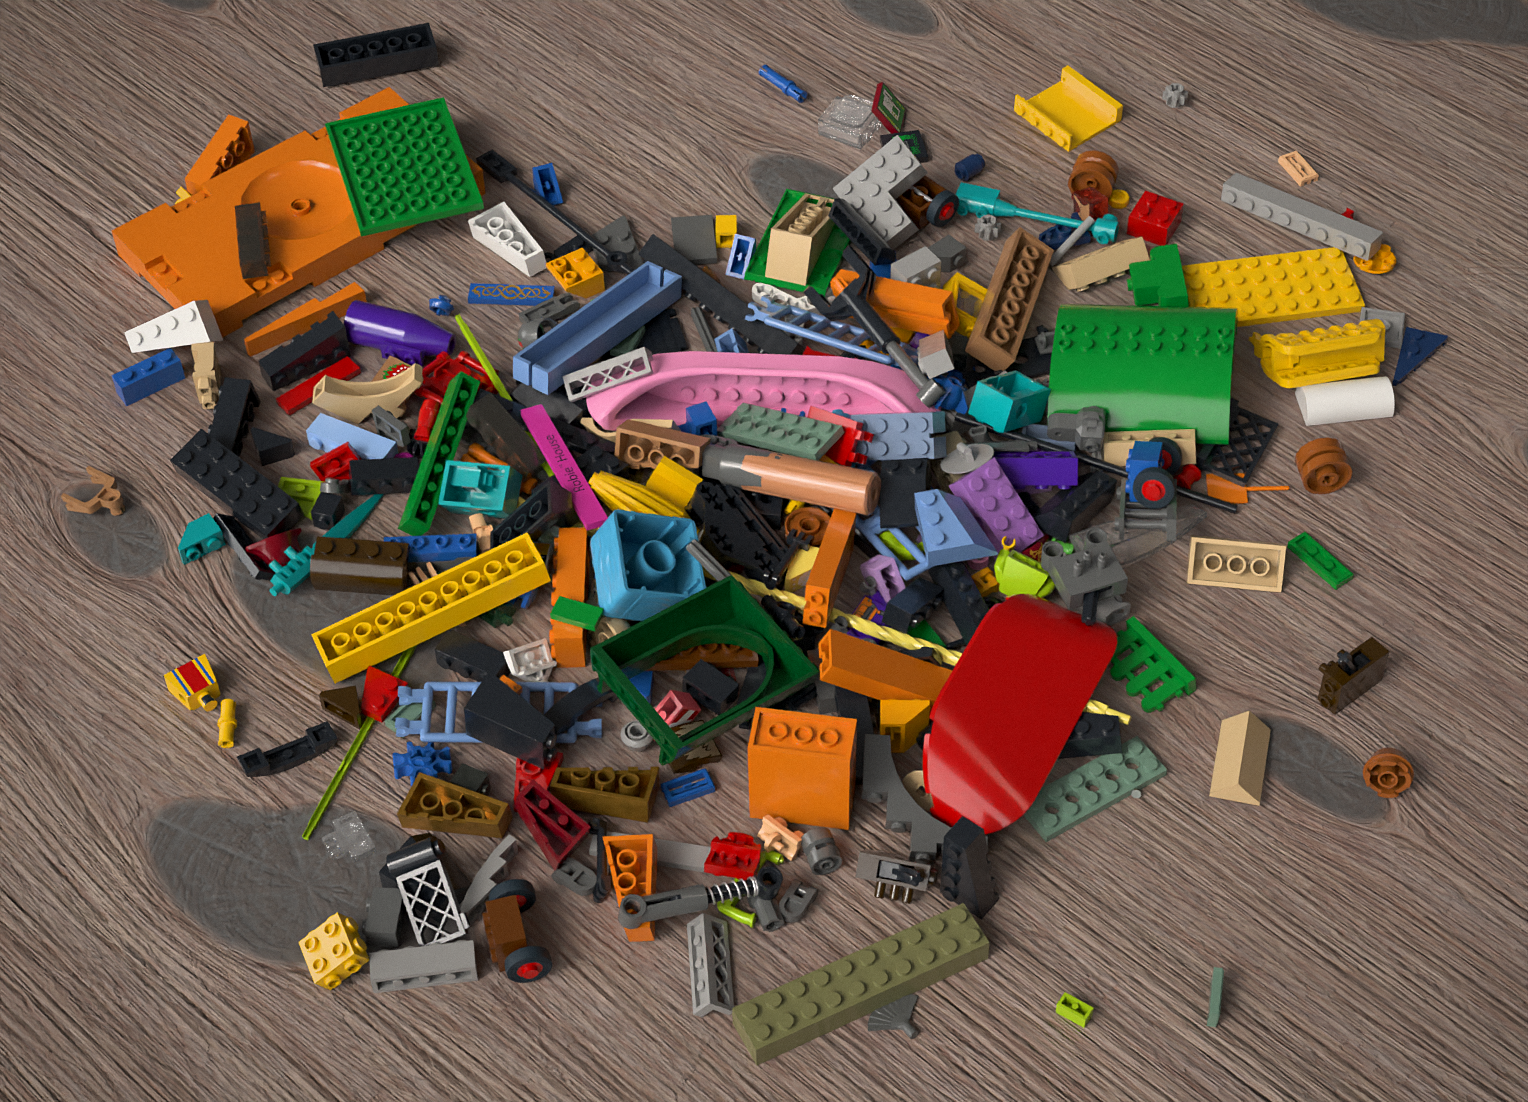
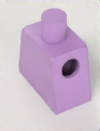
M876 555L860 565L864 579L868 576L875 578L876 587L874 589L879 590L886 603L905 589L894 558Z

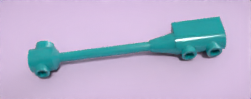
M961 182L956 192L959 198L957 213L960 215H967L969 212L976 214L978 218L984 215H992L994 217L1020 216L1078 228L1084 222L1018 208L1001 200L1000 190ZM1106 214L1103 218H1097L1088 228V231L1092 232L1093 237L1100 244H1107L1109 241H1116L1120 223L1116 216Z

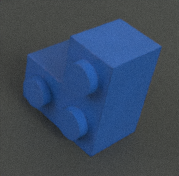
M707 401L686 408V423L678 426L681 432L698 436L705 434L717 436V419Z

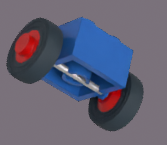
M1157 437L1149 441H1135L1133 449H1129L1126 460L1128 479H1126L1125 492L1130 493L1129 502H1139L1141 505L1151 509L1162 508L1170 503L1175 493V482L1171 475L1179 469L1182 461V453L1177 443L1165 437Z

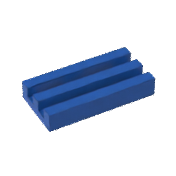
M704 768L661 783L660 789L664 793L665 800H667L670 808L715 792V785L707 769ZM705 778L704 780L692 784V782ZM683 785V787H681V788H678V789L669 791V790H671V789H674V788H677V787Z

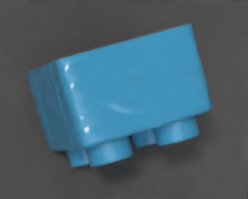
M619 509L614 510L590 541L598 605L600 608H604L605 617L643 621L706 588L702 565L686 550V546L693 539L698 541L696 525L693 520Z

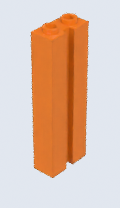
M840 269L830 282L833 295L836 297L839 295V292L833 286L835 278L843 277L850 284L855 278L859 277L857 272ZM876 276L874 291L868 301L889 326L929 335L944 330L948 339L960 326L952 291Z
M836 508L833 510L806 583V604L803 613V624L827 627L853 552L857 513Z
M830 629L819 642V658L822 659V663L819 665L821 681L877 700H930L929 716L937 696L952 670L936 666Z

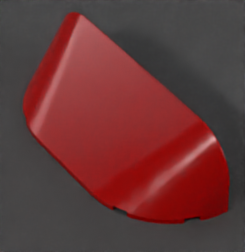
M1013 594L1005 597L1006 601L1002 604H995L987 612L942 687L931 710L929 718L934 722L931 734H925L923 746L925 792L932 796L934 804L930 808L932 817L949 827H953L964 816L983 828L985 834H990L1011 825L1026 813L1038 796L1116 651L1117 635L1110 625L1096 620L1095 624L1086 626L1081 621V613L1068 610L1064 606L1033 594Z

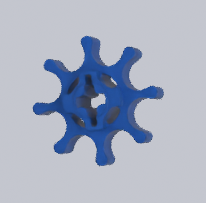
M407 742L406 754L396 752L392 754L395 779L410 776L411 786L419 772L437 779L440 772L448 774L453 772L450 748L445 747L442 750H435L434 742H428L425 747L420 745L413 746L412 742Z

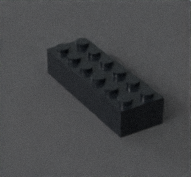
M429 23L313 44L323 87L439 65L437 47Z
M200 429L170 459L174 469L180 476L262 539L289 531L304 516L296 500L203 429Z

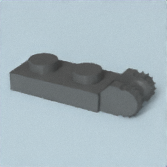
M567 292L518 313L519 320L523 324L541 317L556 320L576 312L580 307V303L573 300L571 293ZM544 321L541 323L542 326L548 324Z

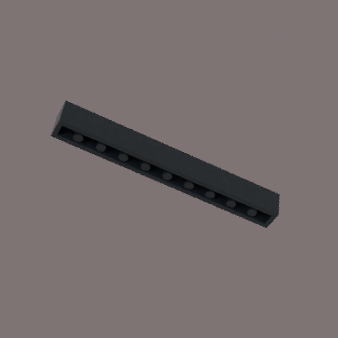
M652 234L638 253L644 258L642 263L649 261L663 268V279L666 269L682 276L681 290L687 291L684 294L694 302L699 300L701 302L699 306L708 313L712 310L715 313L713 316L722 324L725 321L729 323L728 329L732 328L737 334L742 333L744 335L742 339L751 346L754 344L759 346L757 351L761 354L803 355L806 348L782 330L766 325L764 321L758 319L754 321L745 320L746 315L755 314L753 309L748 308V305L656 235Z

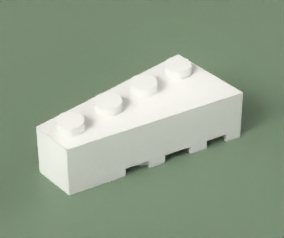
M505 202L468 220L473 238L529 277L547 268L542 248Z
M208 300L192 301L124 332L132 353L223 340Z

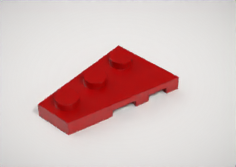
M557 752L554 761L548 762L545 769L517 758L513 807L515 806L517 796L533 779L548 792L550 791V785L556 768H560L563 762V753Z

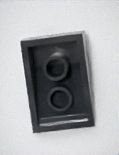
M928 458L882 461L880 474V528L919 526L915 511L914 493L931 490L932 475Z

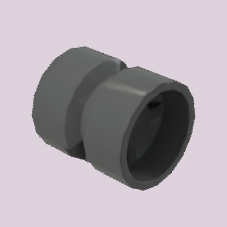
M826 827L814 828L801 837V846L807 856V861L813 874L826 875L834 872L841 866L843 860L837 846H835L830 829Z

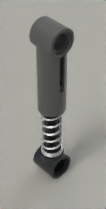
M766 866L758 874L748 877L747 880L740 878L738 882L732 880L729 884L723 882L720 886L714 884L709 888L708 886L704 887L703 884L645 896L630 894L621 901L618 921L624 928L635 929L645 922L707 910L709 903L715 905L719 901L722 903L728 899L733 901V898L741 900L743 896L749 898L750 895L757 896L763 900H772L779 893L783 875L776 867ZM763 881H770L773 885H766ZM633 909L637 914H630L626 910Z

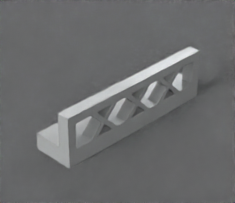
M642 347L562 376L569 401L574 402L652 374L653 370L650 363L653 360L652 352ZM645 364V370L639 372L632 370L633 367ZM626 370L622 378L615 379L611 377L613 374ZM605 378L600 386L595 387L591 385V382ZM584 385L580 393L573 394L572 389Z
M702 913L687 924L693 1015L703 1017L712 1010L731 1015L734 1001L727 921ZM712 926L718 928L719 938L712 930ZM713 946H715L721 954V960L714 953ZM715 969L721 974L723 982L716 976ZM717 991L723 997L724 1004L718 1002Z

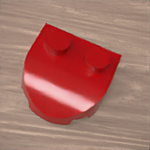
M729 832L728 836L722 839L716 836L711 841V850L704 863V872L715 876L747 880L748 877L757 874L760 867L761 844L754 843V838L745 833Z

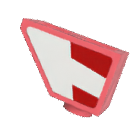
M670 690L655 710L671 728L683 723L692 722L701 711V708L690 693Z

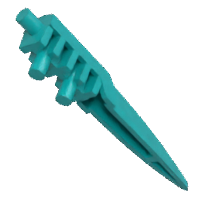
M375 494L322 537L349 539L369 516L383 494ZM316 542L312 548L307 545L301 553H297L289 546L284 551L291 559L286 566L282 567L276 560L269 564V567L276 573L270 580L274 585L269 590L273 596H277L280 592L285 595L291 593L310 576L311 554L314 555Z

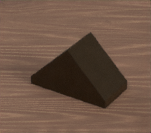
M356 685L326 690L319 694L323 710L355 728L361 729L363 724Z

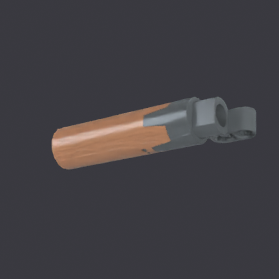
M708 434L700 435L711 438L710 444L705 447L702 454V476L720 480L724 486L728 484L739 487L742 490L836 508L867 516L873 513L877 507L880 497L881 479L876 472L738 445L737 441Z

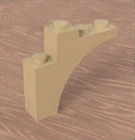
M414 363L410 368L396 376L373 382L344 381L325 375L314 386L312 403L356 424H359L364 418H368L370 413H372V409L378 405L384 410L390 411L395 418L401 417L406 411L405 401L423 383L422 366Z

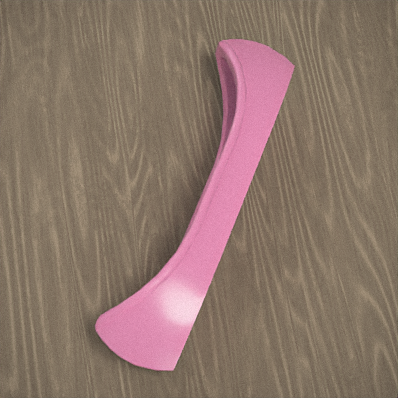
M701 351L652 355L653 360L650 361L653 370L652 374L586 397L588 411L593 419L605 430L616 431L617 427L627 419L674 420L676 425L679 426L686 423L687 407L707 401L717 419V427H720L724 420L742 403L777 411L785 408L786 413L798 416L801 411H804L805 417L808 416L810 406L830 412L841 409L849 415L941 411V406L936 409L934 407L935 403L931 408H928L916 396L919 389L903 370L873 361L838 356ZM645 364L632 368L636 372L646 369ZM626 370L613 374L611 377L615 379L622 378ZM605 378L591 382V385L595 387L600 386Z

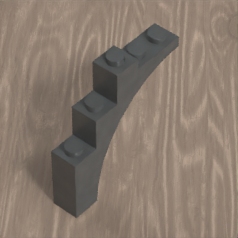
M865 734L861 799H867L868 802L872 803L886 800L885 829H891L892 832L896 833L910 830L909 857L934 861L936 851H941V854H943L944 836L952 827L929 815L906 791L895 769L891 755L890 735ZM985 836V837H986L987 846H988V836Z

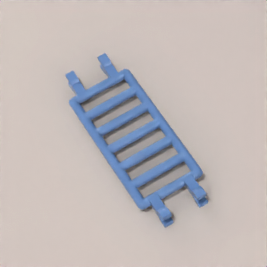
M768 295L761 297V301L767 303V308L760 307L755 302L748 304V308L753 309L755 314L746 315L745 320L754 321L758 319L764 321L766 325L886 365L893 364L899 366L890 354L887 356L878 353L881 350L876 344L868 349L858 346L866 340L873 341L862 328L840 321H830L825 316L792 305L785 306L776 303ZM788 314L798 316L789 322L779 320ZM808 320L816 322L815 325L808 329L799 326ZM827 327L837 329L829 335L818 333ZM847 333L856 336L848 342L839 340V338ZM900 341L901 348L918 365V350Z
M428 681L424 684V689L398 686L399 705L423 704L421 721L396 718V737L420 734L422 742L483 743L466 735V733H455L457 691H472L473 695L481 682ZM515 682L522 686L520 696L529 704L530 692H545L544 714L554 705V692H571L578 687V684L574 682ZM433 691H448L445 733H430ZM603 702L596 707H602ZM578 717L575 718V725L567 729V733L557 735L556 743H574L577 740V735L602 738V719L577 722Z

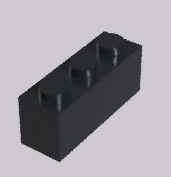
M418 458L349 460L351 496L410 493L419 470Z
M922 577L917 578L887 602L881 622L907 634L913 628L916 629L924 619L927 620L931 613L941 608L943 604V598L941 597L944 589Z
M451 629L434 649L437 664L444 669H450L459 673L464 678H471L477 682H482L488 672L493 673L499 679L503 675L508 677L511 673L503 652Z

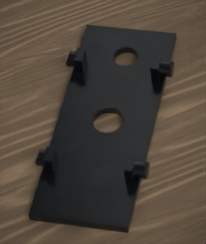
M1044 325L1036 327L1038 335H1040L1041 332H1048V329L1045 328ZM1034 337L1022 339L1017 356H1024L1027 361L1022 364L1013 362L1004 370L1007 373L1016 370L1029 378L1050 374L1052 353L1040 354ZM969 353L965 370H958L963 375L962 378L965 379L968 389L975 386L980 380L991 376H998L1003 372L1002 370L994 371ZM980 366L983 367L985 371L976 372L973 369V367Z

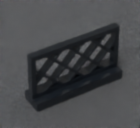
M1231 398L1230 432L1238 430L1241 437L1232 439L1229 434V444H1204L1196 458L1195 466L1198 467L1201 473L1205 470L1245 487L1273 437L1278 423L1239 407V401ZM1238 415L1247 418L1249 422L1240 424L1237 419ZM1263 425L1270 428V431L1261 433L1257 426ZM1252 428L1255 434L1246 436L1243 429ZM1259 440L1261 446L1252 448L1249 441ZM1244 442L1247 449L1238 451L1235 444ZM1229 445L1232 452L1223 454L1220 447ZM1250 454L1253 461L1244 463L1241 456ZM1235 457L1239 464L1229 466L1226 459ZM1221 460L1224 467L1218 468L1211 465V463ZM1242 469L1245 475L1244 478L1234 475L1233 471Z

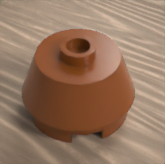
M1382 748L1377 750L1364 765L1363 777L1366 786L1378 792V796L1394 798L1398 797L1400 792L1410 787L1414 778V771L1408 759L1400 750Z

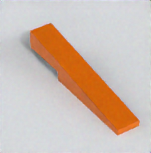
M353 282L321 302L313 298L246 337L244 341L247 354L250 357L286 342L298 334L302 335L312 329L310 327L317 321L320 324L328 318L327 314L334 311L338 318L345 316L353 301L367 302L365 291L357 283Z

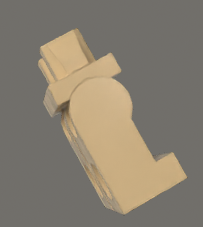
M214 342L195 343L191 347L195 362L193 381L199 403H202L203 409H213L216 402L219 401V388L221 386V369Z

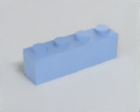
M322 413L318 415L306 430L309 446L327 453L349 442L362 460L393 458L398 454L396 441Z

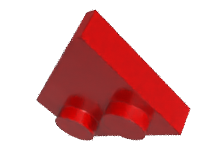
M346 442L311 461L310 467L321 481L325 482L327 477L342 481V479H349V460L362 459L351 444Z
M369 666L367 668L361 703L362 714L382 723L399 702L398 686L409 687L408 683Z

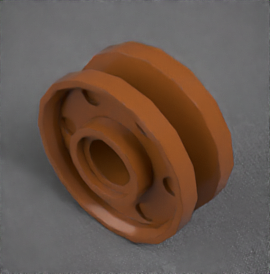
M803 507L792 511L787 516L784 524L785 542H787L788 534L794 528L798 530L796 537H798L801 531L806 533L805 540L809 535H812L815 538L811 546L820 548L831 517L825 511L814 507Z

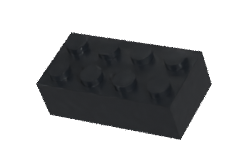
M597 445L575 459L587 483L594 472L599 474L601 470L629 480V465ZM555 474L532 489V495L549 480L560 485ZM596 496L600 505H603L604 503ZM573 506L567 515H564L556 522V526L571 528L580 521Z

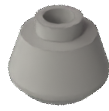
M638 720L628 722L621 730L622 741L632 751L640 752L647 749L653 740Z

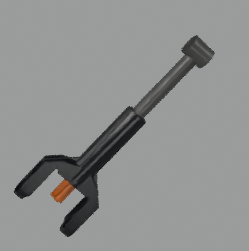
M848 245L843 251V257L858 273L859 277L855 278L850 284L843 277L833 280L835 282L833 286L839 292V295L831 302L832 305L823 294H819L810 285L803 291L820 314L830 321L845 320L853 316L884 354H890L919 389L916 396L928 408H931L946 391L933 378L928 380L922 374L917 365L901 348L900 338L868 300L874 291L876 274L862 257Z

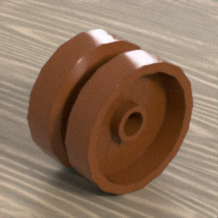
M1093 150L1080 154L1075 160L1073 170L1069 176L1068 187L1070 192L1084 202L1081 199L1083 192L1086 195L1085 203L1092 204V194L1093 197L1095 194L1092 188L1098 194L1109 198L1118 177V165L1111 156L1104 152ZM1095 196L1094 199L1096 200L1093 204H1096L1098 202V199Z
M1328 437L1315 439L1302 446L1296 453V466L1305 489L1310 493L1319 495L1332 493L1345 486L1351 479V466L1342 443L1337 439Z

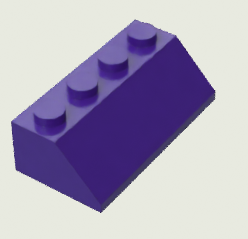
M994 451L993 458L995 457L1014 489H1025L1026 485H1035L1036 489H1048L1049 485H1058L1059 489H1071L1072 485H1077L1078 457L1074 451Z

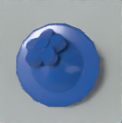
M439 295V299H429V309L438 316H448L454 310L453 305L450 304L451 299L445 295Z

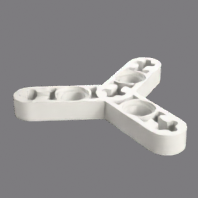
M756 283L752 287L753 300L765 307H768L766 302L761 301V297L768 295L773 300H783L784 302L780 303L782 305H792L820 314L816 307L810 304L812 302L807 296L795 298L771 285ZM829 288L825 298L832 305L831 302L836 296L833 295L832 289ZM788 314L785 316V322H789L798 316ZM783 330L788 336H795L794 340L802 345V336Z

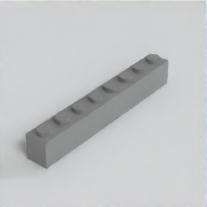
M1235 173L1223 183L1221 201L1366 261L1380 250L1383 237L1382 231L1239 173Z

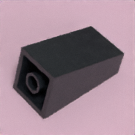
M488 672L464 707L466 735L541 769H545L548 762L554 761L558 751L556 749L557 736L555 735V724L497 676Z

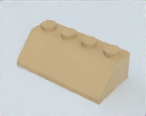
M1136 237L1119 241L1053 266L1052 269L1068 290L1077 289V292L1088 289L1090 283L1095 282V285L1108 281L1107 277L1111 275L1116 278L1126 274L1125 270L1129 269L1130 263L1149 261L1150 259L1143 237Z
M1190 535L1187 583L1281 592L1286 545L1283 543Z

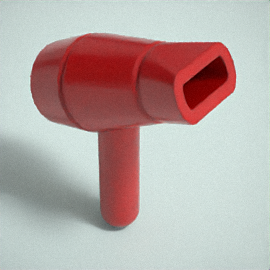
M432 399L424 400L419 411L418 426L414 434L416 440L429 441L441 407L439 402Z

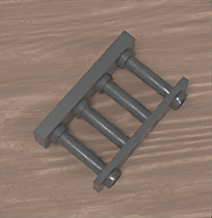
M1122 478L1121 486H1117L1116 497L1117 500H1120V515L1115 517V531H1119V540H1124V529H1162V532H1167V541H1176L1177 479H1174L1175 493L1173 499L1166 506L1162 507V510L1126 509L1147 507L1139 502H1129V499H1126L1129 498L1130 493L1125 492L1126 478ZM1125 518L1162 519V520H1134V519H1125Z

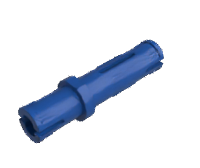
M766 64L762 66L765 71L760 68L759 75L780 88L785 95L793 97L799 103L804 101L801 96L805 99L807 98V92L800 89L792 80H787Z

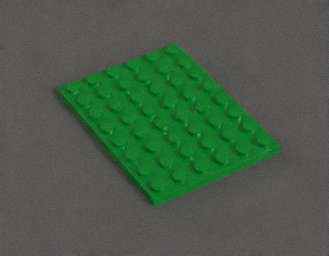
M444 97L325 123L330 144L361 237L484 209L483 200Z

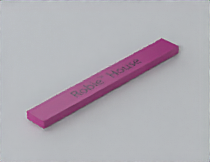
M540 404L522 409L521 417L560 485L571 492L572 506L586 530L601 527L608 517L543 405Z

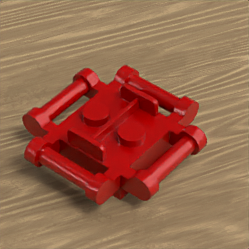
M442 351L434 361L422 369L423 383L420 388L415 389L414 393L421 398L425 397L442 404L449 382L461 371L480 381L477 393L480 388L493 394H498V391L482 364L470 357L468 352L461 351L458 357L453 360L447 352ZM467 364L468 366L484 374V376H481L480 374L465 367L464 365ZM494 368L496 374L499 375V370ZM432 372H434V376H433V377H431V378L427 377V376L430 375Z

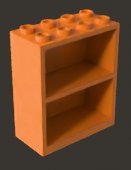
M756 707L747 748L750 818L763 819L764 816L770 815L775 819L780 816L789 823L849 830L856 789L857 719Z

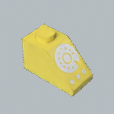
M811 546L808 551L799 549L788 566L785 577V591L792 593L806 586L819 551L818 547Z

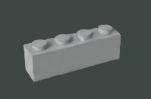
M944 330L919 340L920 347L917 348L918 365L922 374L927 373L928 378L931 379L954 369L952 349Z
M458 940L454 943L446 944L433 943L429 946L421 947L408 946L397 950L383 949L369 953L370 981L374 993L478 981L474 940Z

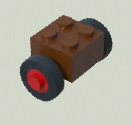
M923 176L896 199L919 230L929 223L936 227L945 226L952 220L959 207V198L956 194L944 189L927 176Z
M524 879L507 880L496 885L489 893V901L485 902L487 912L482 913L492 963H498L499 971H506L508 978L518 983H527L541 979L552 969L551 955L546 948L541 946L527 947L520 913L527 911L534 905L536 894L533 885Z

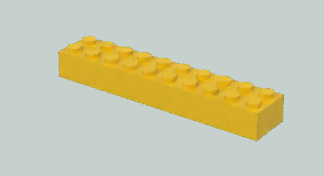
M525 533L311 635L330 676L336 684L367 669L369 666L378 664L548 583L551 579L545 563L528 533Z

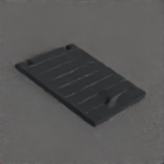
M674 308L663 310L643 325L645 326V333L636 350L645 347L652 352V355L686 352L688 350L679 319H670V317L677 315ZM609 350L601 357L603 361H606L616 356L610 355Z

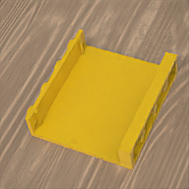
M1067 65L1062 68L1060 82L1026 101L1025 98L1018 94L1015 95L1014 111L1054 140L1059 146L1070 152L1122 120L1123 105Z

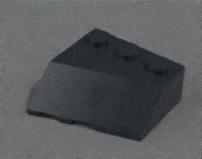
M521 383L510 394L514 402L519 401L528 408L542 404L548 416L580 429H586L581 424L582 418H593L588 411L586 397L570 402L565 384L547 395L532 388V385L528 386ZM584 385L572 389L573 394L580 393Z

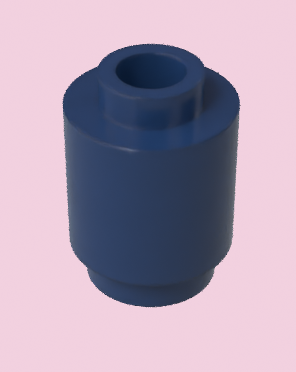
M970 154L955 164V175L959 179L967 181L982 172L985 167V161L980 154Z

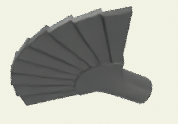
M910 994L873 1011L868 1020V1031L902 1030L910 1039H914L918 1035V1031L909 1021L918 996Z

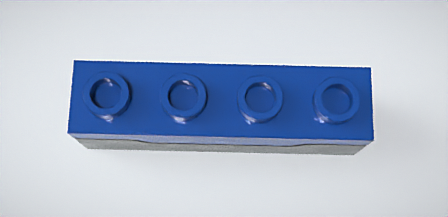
M477 534L384 537V541L409 543L408 572H416L415 568L420 567L422 571H428L426 566L428 562L432 564L435 571L449 570L479 555Z

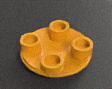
M1381 244L1380 250L1368 261L1357 256L1353 257L1354 263L1359 269L1372 274L1389 272L1396 265V257L1391 252V247L1386 244Z

